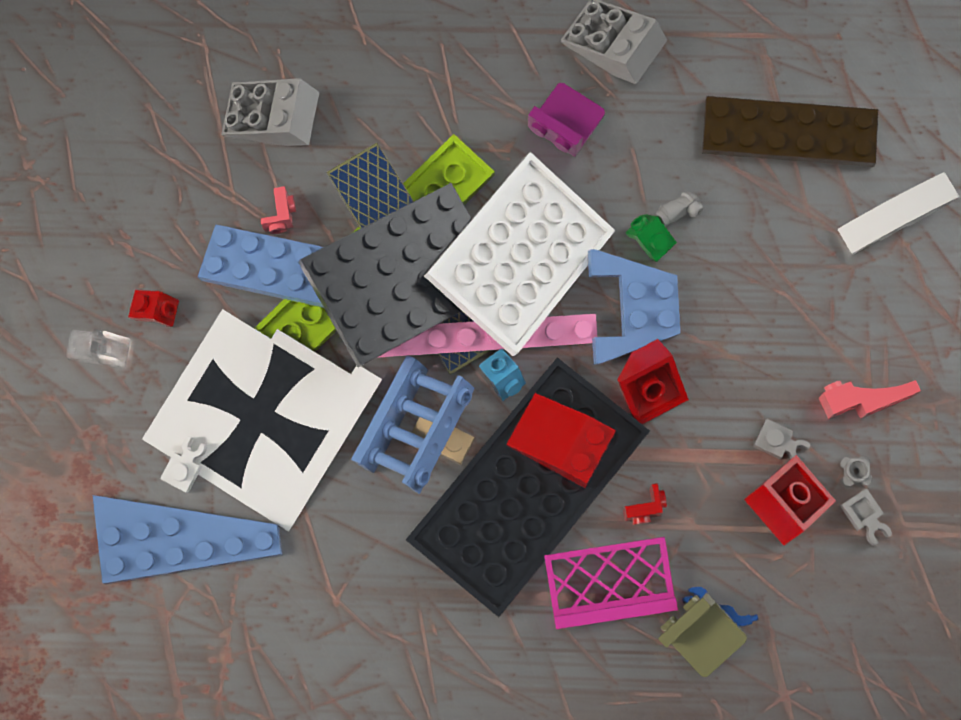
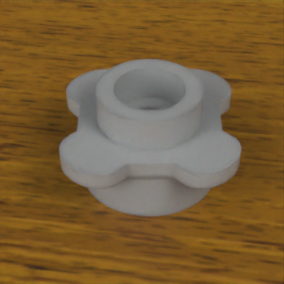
M866 456L854 459L850 457L843 458L840 463L844 469L843 484L848 487L857 483L865 486L869 485L872 482L870 459ZM855 468L859 470L858 474L854 473Z

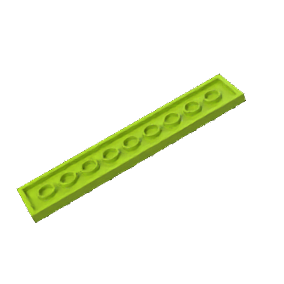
M453 134L403 185L413 201H416L452 183L465 205L495 176V171ZM287 299L280 302L254 328L270 339L278 329L314 352L337 331L323 307Z

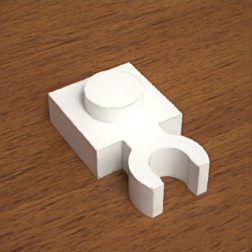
M189 436L182 443V455L173 453L160 478L187 493L190 492L202 468L195 461L203 456L207 450V445L201 443L198 450L193 452L190 446L194 438Z

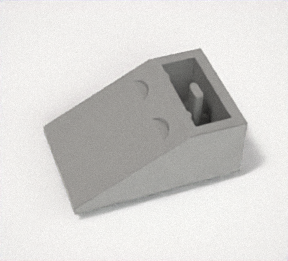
M589 0L560 41L613 76L637 84L667 42V38L658 21L654 18L601 0Z
M300 78L232 82L221 135L283 146L309 145L319 91Z

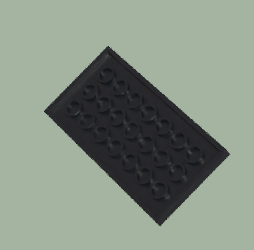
M557 357L406 538V541L499 618L545 562L544 555H549L555 550L646 438L650 430ZM535 393L584 413L616 430L586 488L506 445Z

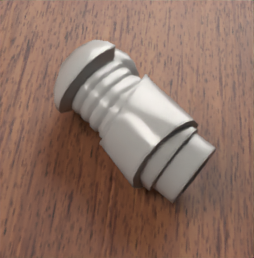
M683 192L682 196L675 201L672 200L662 204L654 216H657L665 227L684 217L687 213L691 217H697L703 211V206L699 203V197L689 192Z

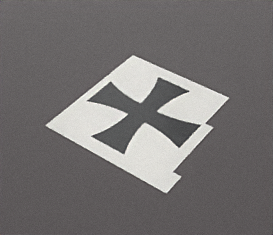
M222 309L142 439L172 457L173 453L182 455V443L187 436L194 438L190 446L193 452L198 450L201 443L206 444L207 450L205 454L195 461V463L202 466L198 475L289 532L382 379L363 367L358 368L357 365L352 374L280 330L277 329L270 339Z

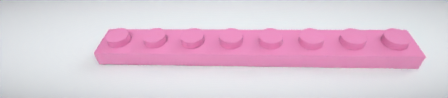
M596 314L546 317L522 348L592 343V338L598 337ZM474 321L441 323L379 357L499 350L504 348Z

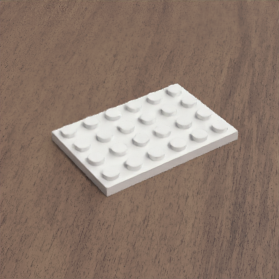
M530 152L424 277L507 352L515 356L588 266V251L590 249L600 250L615 230Z

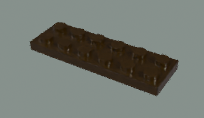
M706 96L702 154L874 167L877 152L878 109Z

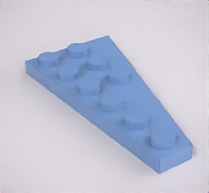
M93 495L102 584L105 585L282 555L279 526L277 524Z

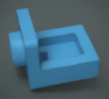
M499 349L479 365L502 401L509 396L517 394L522 386L526 384L519 367L503 349Z

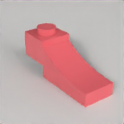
M839 380L825 386V392L819 397V400L828 419L852 409H856L860 419L910 399L921 390L916 380L895 387L876 389L854 387L851 381L842 384Z

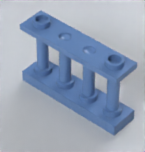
M406 356L351 460L372 473L375 472L379 464L405 476L402 481L403 484L420 494L423 487L428 483L431 472L465 406L470 403L475 388L459 375L453 385L427 376L428 369L416 358ZM420 386L447 396L439 412L412 401ZM406 412L433 422L425 438L399 428ZM393 438L419 449L411 465L385 454Z

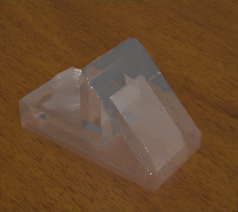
M71 329L66 358L73 361L126 368L131 340L99 329H94L93 332Z

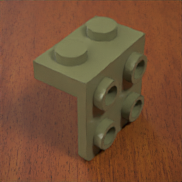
M706 592L701 598L697 595L693 596L683 606L686 612L678 619L674 615L660 627L664 632L658 638L666 648L672 644L702 677L709 676L747 640L746 633Z

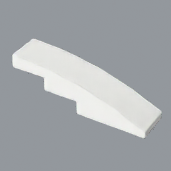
M943 172L838 228V231L851 254L854 255L876 241H882L902 228L915 224L960 197L946 173Z

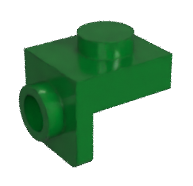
M640 215L632 221L631 228L626 231L627 236L635 239L649 258L655 262L677 243L657 216Z

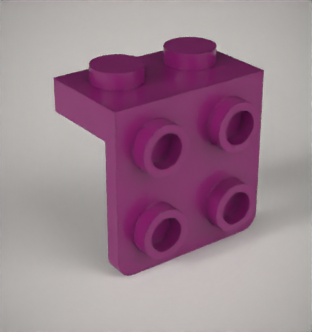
M559 83L540 109L534 106L528 114V127L537 136L544 137L554 143L562 152L576 157L604 118L605 110L565 83Z

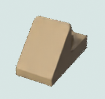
M419 417L411 433L425 438L433 422ZM454 428L440 455L461 465L475 438Z

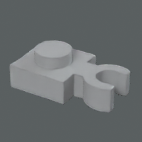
M766 419L753 447L778 459H781L785 452L792 459L797 455V447L808 450L811 444L806 440H792L791 437L794 431ZM798 456L800 460L804 462V458Z
M867 488L840 505L856 531L865 527L867 530L866 538L872 546L879 543L874 536L876 530L882 531L886 538L892 535L891 529L886 524L878 521L877 518L884 513Z

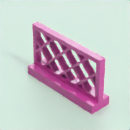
M665 537L544 555L556 629L678 610ZM659 544L661 557L652 566L641 558L640 555L646 546ZM641 547L637 553H634L629 548ZM624 549L634 556L624 571L610 562V559L617 550ZM610 551H611V553L608 555L607 558H605V557H603L601 554H599V553L610 552ZM595 554L604 561L594 576L579 566L586 555ZM581 556L577 563L570 559L571 557ZM565 559L574 566L564 581L553 574L552 560ZM637 559L652 569L642 584L627 574ZM661 563L664 574L657 569ZM607 564L621 573V576L611 589L597 579ZM577 568L591 578L582 593H579L567 584ZM656 572L665 579L667 592L654 594L644 586ZM624 577L639 587L631 598L624 599L615 592ZM554 578L561 583L557 591ZM594 582H597L609 591L603 601L599 603H593L584 596ZM566 586L579 597L572 607L559 609L557 596L563 587ZM642 589L649 594L638 596ZM612 594L618 598V600L608 601ZM582 599L589 603L577 606Z

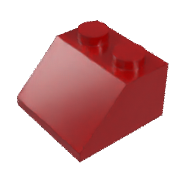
M797 455L744 499L784 546L803 533L836 502L833 496Z

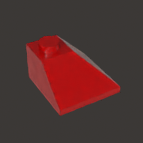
M659 339L633 351L617 379L631 416L641 424L689 400L673 355Z

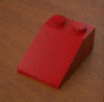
M535 393L506 445L586 488L616 430L584 413Z

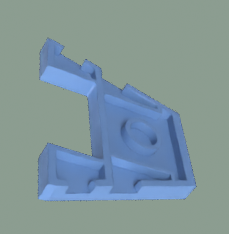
M596 249L588 251L589 277H619L622 336L592 338L594 365L633 352L656 339L662 341L681 333L677 275Z

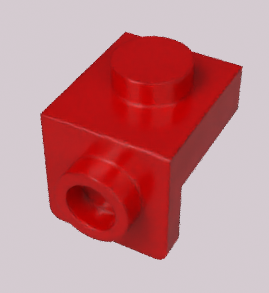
M135 290L128 318L135 321L157 322L166 327H172L179 300L161 291Z
M658 483L651 484L650 486L652 502L624 507L625 522L633 521V525L651 523L650 518L662 515V508H667L665 491L659 490Z

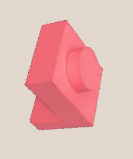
M285 186L273 188L277 216L261 218V225L265 232L280 234L286 232L288 228H293L291 213L296 212L294 196L288 195Z

